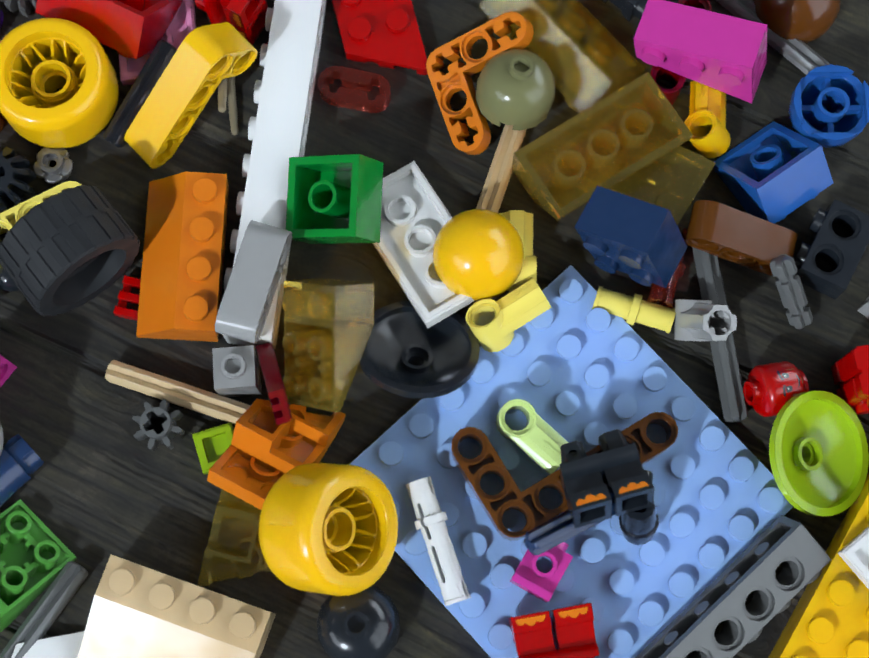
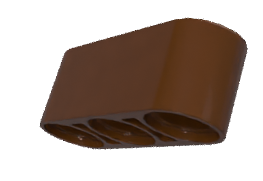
M698 200L693 204L685 242L698 250L773 276L770 261L781 254H787L793 258L798 234L790 229L722 203Z

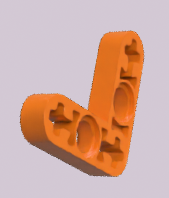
M510 11L501 14L436 48L427 58V74L452 143L464 153L470 155L481 154L487 149L491 140L490 128L485 116L481 114L476 103V90L470 76L482 71L486 62L501 51L513 48L524 49L533 39V25L518 12ZM513 23L521 27L516 31L517 38L514 40L506 36L511 32L510 26ZM494 33L501 38L496 40L492 34ZM486 39L488 43L486 54L480 59H473L471 55L473 44L477 40ZM463 58V60L466 62V65L458 60ZM444 59L453 62L448 65L449 72L447 74L439 71L444 67ZM458 91H464L467 97L464 108L459 111H453L450 106L453 94ZM466 119L468 126L478 131L473 136V144L464 140L469 136L467 125L458 120Z

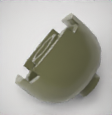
M513 48L501 51L486 62L477 80L476 103L483 116L499 127L501 123L513 125L512 130L520 131L536 127L547 118L554 102L555 78L548 64L538 54L525 49Z

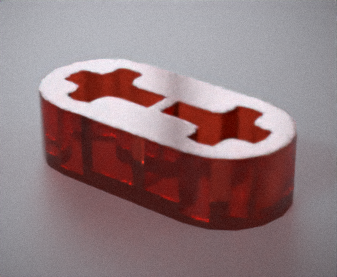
M330 66L325 68L318 77V89L321 98L333 106L368 113H378L385 110L391 101L390 84L384 76L377 73L342 66ZM335 79H341L343 87H339L337 93L330 92V87L327 84H333ZM372 86L379 87L380 94L382 95H377L375 100H368L366 92H370Z

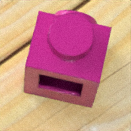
M563 542L537 556L532 555L529 549H527L510 582L542 601L549 602L573 556L566 553L569 545ZM545 556L551 560L552 568L549 572L542 573L537 569L536 561L539 557Z

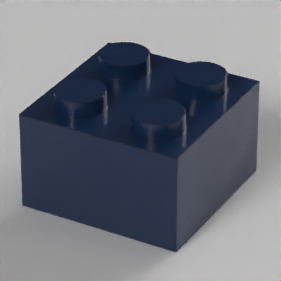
M598 185L575 225L576 231L584 242L583 246L590 251L595 259L594 264L608 273L614 274L618 270L629 274L632 280L644 286H651L653 283L666 288L688 247L669 209Z

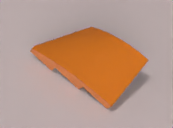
M256 399L236 421L231 445L209 469L207 481L262 510L268 492L282 475L303 464L320 463L341 428L346 414L340 411H334L331 416L306 412V406L291 404L289 405L292 415L291 422L276 425L271 402L269 400Z

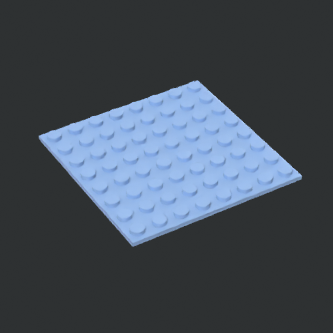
M570 265L542 290L552 308L515 330L512 342L505 349L498 352H488L480 346L476 370L463 386L446 395L422 398L349 464L371 471L387 486L394 500L398 517V536L395 552L445 606L421 530L416 529L414 523L417 521L415 510L405 486L415 480L431 476L441 511H446L448 520L445 523L448 534L453 544L464 582L471 598L445 607L490 658H518L509 622L510 617L549 611L555 649H557L550 611L592 603L594 631L600 655L594 658H636L770 525L794 507L781 493L773 474L622 317L609 314L603 308L592 309L597 291ZM522 399L529 402L535 409V412L569 443L574 441L582 442L585 452L598 446V437L605 432L616 429L622 431L654 412H664L670 415L678 427L676 441L662 454L642 465L644 470L653 473L654 504L656 515L658 514L659 526L652 540L642 545L628 542L620 529L619 516L613 515L612 518L606 519L564 541L569 545L566 553L573 556L549 602L546 603L511 583L510 579L528 549L524 545L523 540L525 537L517 541H509L501 537L454 462L451 454L454 435L466 427H475L482 430L522 492L549 476V474L514 442L502 436L497 430L496 416L502 406L509 400ZM511 409L505 414V421L509 428L517 431L525 428L527 420L523 412ZM658 424L647 425L646 434L652 442L661 444L666 441V432L662 426ZM468 438L459 444L458 450L463 457L473 459L481 454L482 447L477 440ZM487 474L481 479L480 486L486 494L496 495L503 490L504 483L498 475ZM545 488L539 492L538 499L544 508L553 510L560 506L561 496L557 490ZM508 510L502 516L503 525L512 532H518L526 525L525 516L518 510ZM542 556L537 559L536 567L540 572L547 573L552 568V562L548 557Z

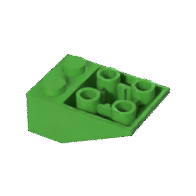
M21 499L0 514V633L56 579L67 562L76 559V556Z

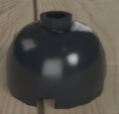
M373 585L354 595H329L320 607L316 622L318 640L326 654L331 658H387L397 644L401 629L399 611L391 597Z

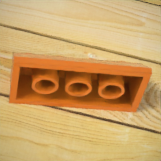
M186 171L149 182L137 338L218 342L219 333L215 332V321L222 296L229 197L227 174Z

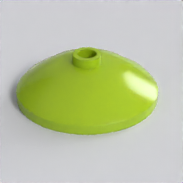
M808 391L792 397L777 414L770 434L769 458L774 479L783 496L796 509L811 516H833L848 509L856 501L864 487L869 465L866 435L854 410L843 399L827 391Z

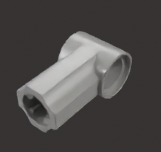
M675 299L674 340L726 341L728 335L736 330L737 316L729 311L727 305L712 304V300Z

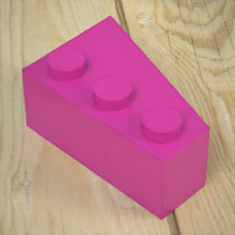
M648 0L633 38L637 58L649 65L659 66L752 104L767 62L768 25L666 0Z

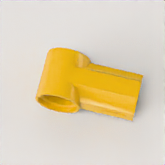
M692 81L690 82L689 116L684 121L683 132L703 157H719L730 146L731 137L730 133L726 130V93Z

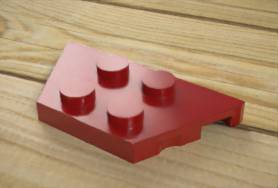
M332 0L347 60L362 63L374 62L381 67L391 69L399 66L417 70V74L428 75L426 69L427 57L411 0Z

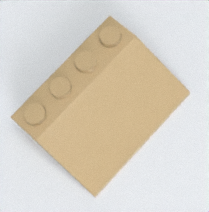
M110 555L93 599L78 658H260L276 614L129 560Z

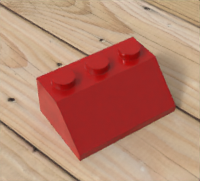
M37 0L35 12L46 18H61L75 22L87 29L100 43L117 50L121 56L137 60L153 50L158 41L162 39L183 0Z

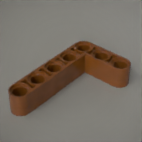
M654 412L622 430L621 433L628 444H636L639 460L644 465L662 454L676 441L678 427L670 415L664 412ZM658 424L662 426L666 432V441L661 444L652 442L646 434L647 425ZM466 427L454 435L451 448L454 462L501 537L509 541L523 539L526 532L569 510L561 485L560 469L521 492L482 430L475 427ZM468 438L477 440L482 447L481 454L473 459L463 457L458 450L459 444ZM599 445L586 452V455L590 456L600 453ZM496 474L502 479L504 488L499 494L489 495L481 489L480 481L485 475ZM545 488L557 490L561 496L560 506L553 510L544 508L538 499L539 492ZM515 509L522 512L526 519L525 527L518 532L507 530L502 522V516L506 511Z

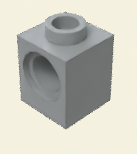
M254 345L212 348L214 390L219 395L224 397L262 395L260 361Z

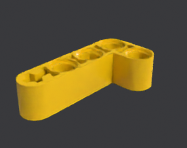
M229 22L197 27L180 44L127 130L124 140L152 169L162 166L174 155L222 79L234 77L246 71L255 61L258 51Z

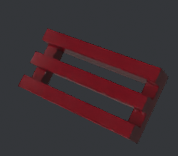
M270 342L256 345L276 425L291 422L292 415L273 345H270Z

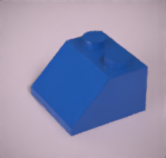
M774 121L711 163L715 172L748 214L774 224L786 218L788 214L815 198L820 192L833 184L822 145Z

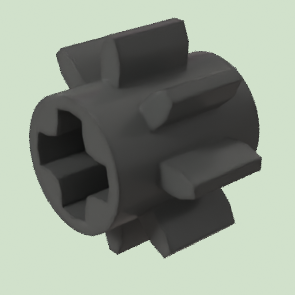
M165 399L161 401L159 407H152L147 401L144 402L145 411L143 414L132 417L140 425L141 429L134 434L135 439L142 441L149 437L148 449L153 452L157 449L158 443L165 444L170 449H173L174 446L171 440L174 439L176 434L185 435V431L177 426L176 422L184 416L180 410H176L169 414L170 405ZM160 417L164 421L162 424L164 431L158 434L153 430L156 427L154 420Z

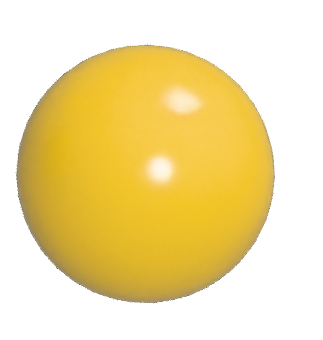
M484 209L467 210L453 216L440 229L433 246V263L439 279L453 293L466 295L473 300L491 299L507 291L520 275L524 261L522 239L514 225L502 215Z

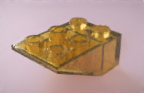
M329 278L284 280L282 306L284 309L283 349L285 376L283 384L288 403L331 412H340L374 326V283Z

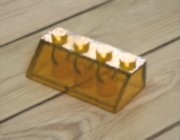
M482 0L479 4V7L487 15L488 21L503 13L513 11L518 12L531 22L534 30L533 39L524 49L538 54L548 64L555 78V87L565 96L566 103L583 116L604 107L645 71V68L579 0ZM513 23L510 26L511 32L506 36L514 40L517 38L516 31L521 27Z
M646 72L514 152L512 170L532 200L558 221L588 203L597 185L606 189L614 187L692 139L693 134L649 72Z

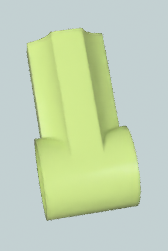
M513 399L505 403L496 416L497 430L502 436L514 442L549 475L555 472L562 463L560 447L569 442L544 421L529 402L522 399ZM517 409L524 413L527 422L523 430L517 431L508 427L505 421V414L508 410Z

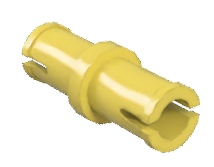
M601 286L598 288L592 309L603 308L609 314L622 317L628 325L634 326V323L663 330L666 333H670L676 315L675 308H668L642 300L643 295L635 293L634 297Z

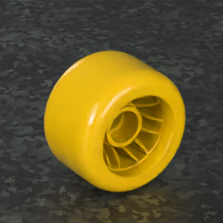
M39 18L17 26L4 36L0 41V112L19 135L41 147L52 149L71 148L93 139L108 125L118 104V79L102 45L87 29L75 22L61 18Z
M309 463L289 470L272 486L265 498L260 513L259 542L265 562L280 581L301 591L334 596H349L362 592L376 583L386 571L397 543L398 517L389 489L374 473L355 465Z

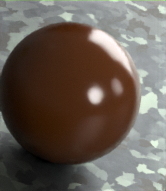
M753 0L757 17L764 24H767L770 30L786 40L798 39L805 43L816 40L830 29L837 18L841 0Z

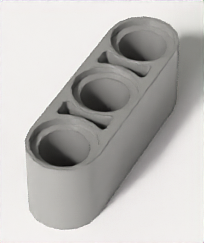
M253 220L250 221L217 313L215 332L254 344L258 342L292 241L291 231Z

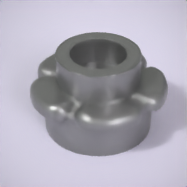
M45 147L37 153V162L34 163L33 168L39 178H44L47 183H61L70 176L73 162L69 159V152L65 148L51 149ZM52 161H56V166L50 167L49 164Z

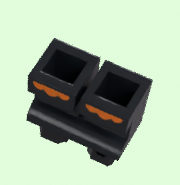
M619 429L605 432L598 437L601 452L587 456L583 443L578 441L563 444L560 447L562 462L560 464L561 485L574 529L612 518V507L617 517L653 506L654 486L648 472L645 473L642 467L636 444H628Z

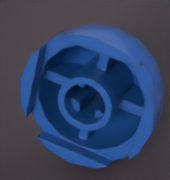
M830 64L814 68L800 80L792 93L789 108L792 126L798 134L822 145V147L831 148L846 144L858 136L869 122L868 84L865 81L861 83L857 77L852 75L854 71L847 67Z

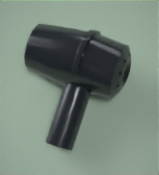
M644 470L645 473L648 472L651 481H653V473L650 472V471ZM654 502L652 507L619 516L620 529L628 542L642 545L652 540L659 526L658 514L656 515Z

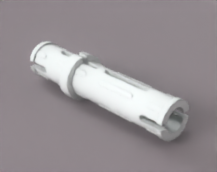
M431 476L406 484L405 486L417 521L414 523L416 529L421 530L445 606L471 598L445 523L448 517L446 511H441Z

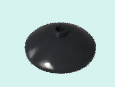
M410 300L395 302L376 310L366 318L357 334L356 355L363 372L376 385L399 396L433 398L451 393L463 386L471 378L479 360V341L461 315L455 312L427 328Z

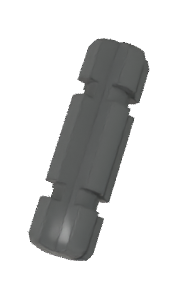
M781 254L770 261V268L773 277L777 276L775 283L784 308H788L786 315L789 324L796 329H803L812 323L813 316L810 307H805L808 304V300L800 276L795 275L797 267L794 258L789 257L787 254Z

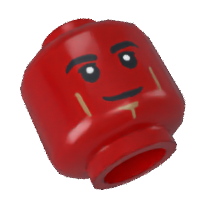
M789 361L755 366L749 373L748 380L743 386L744 398L747 404L752 405L755 412L762 417L777 416L784 404L792 397L809 391L806 375Z

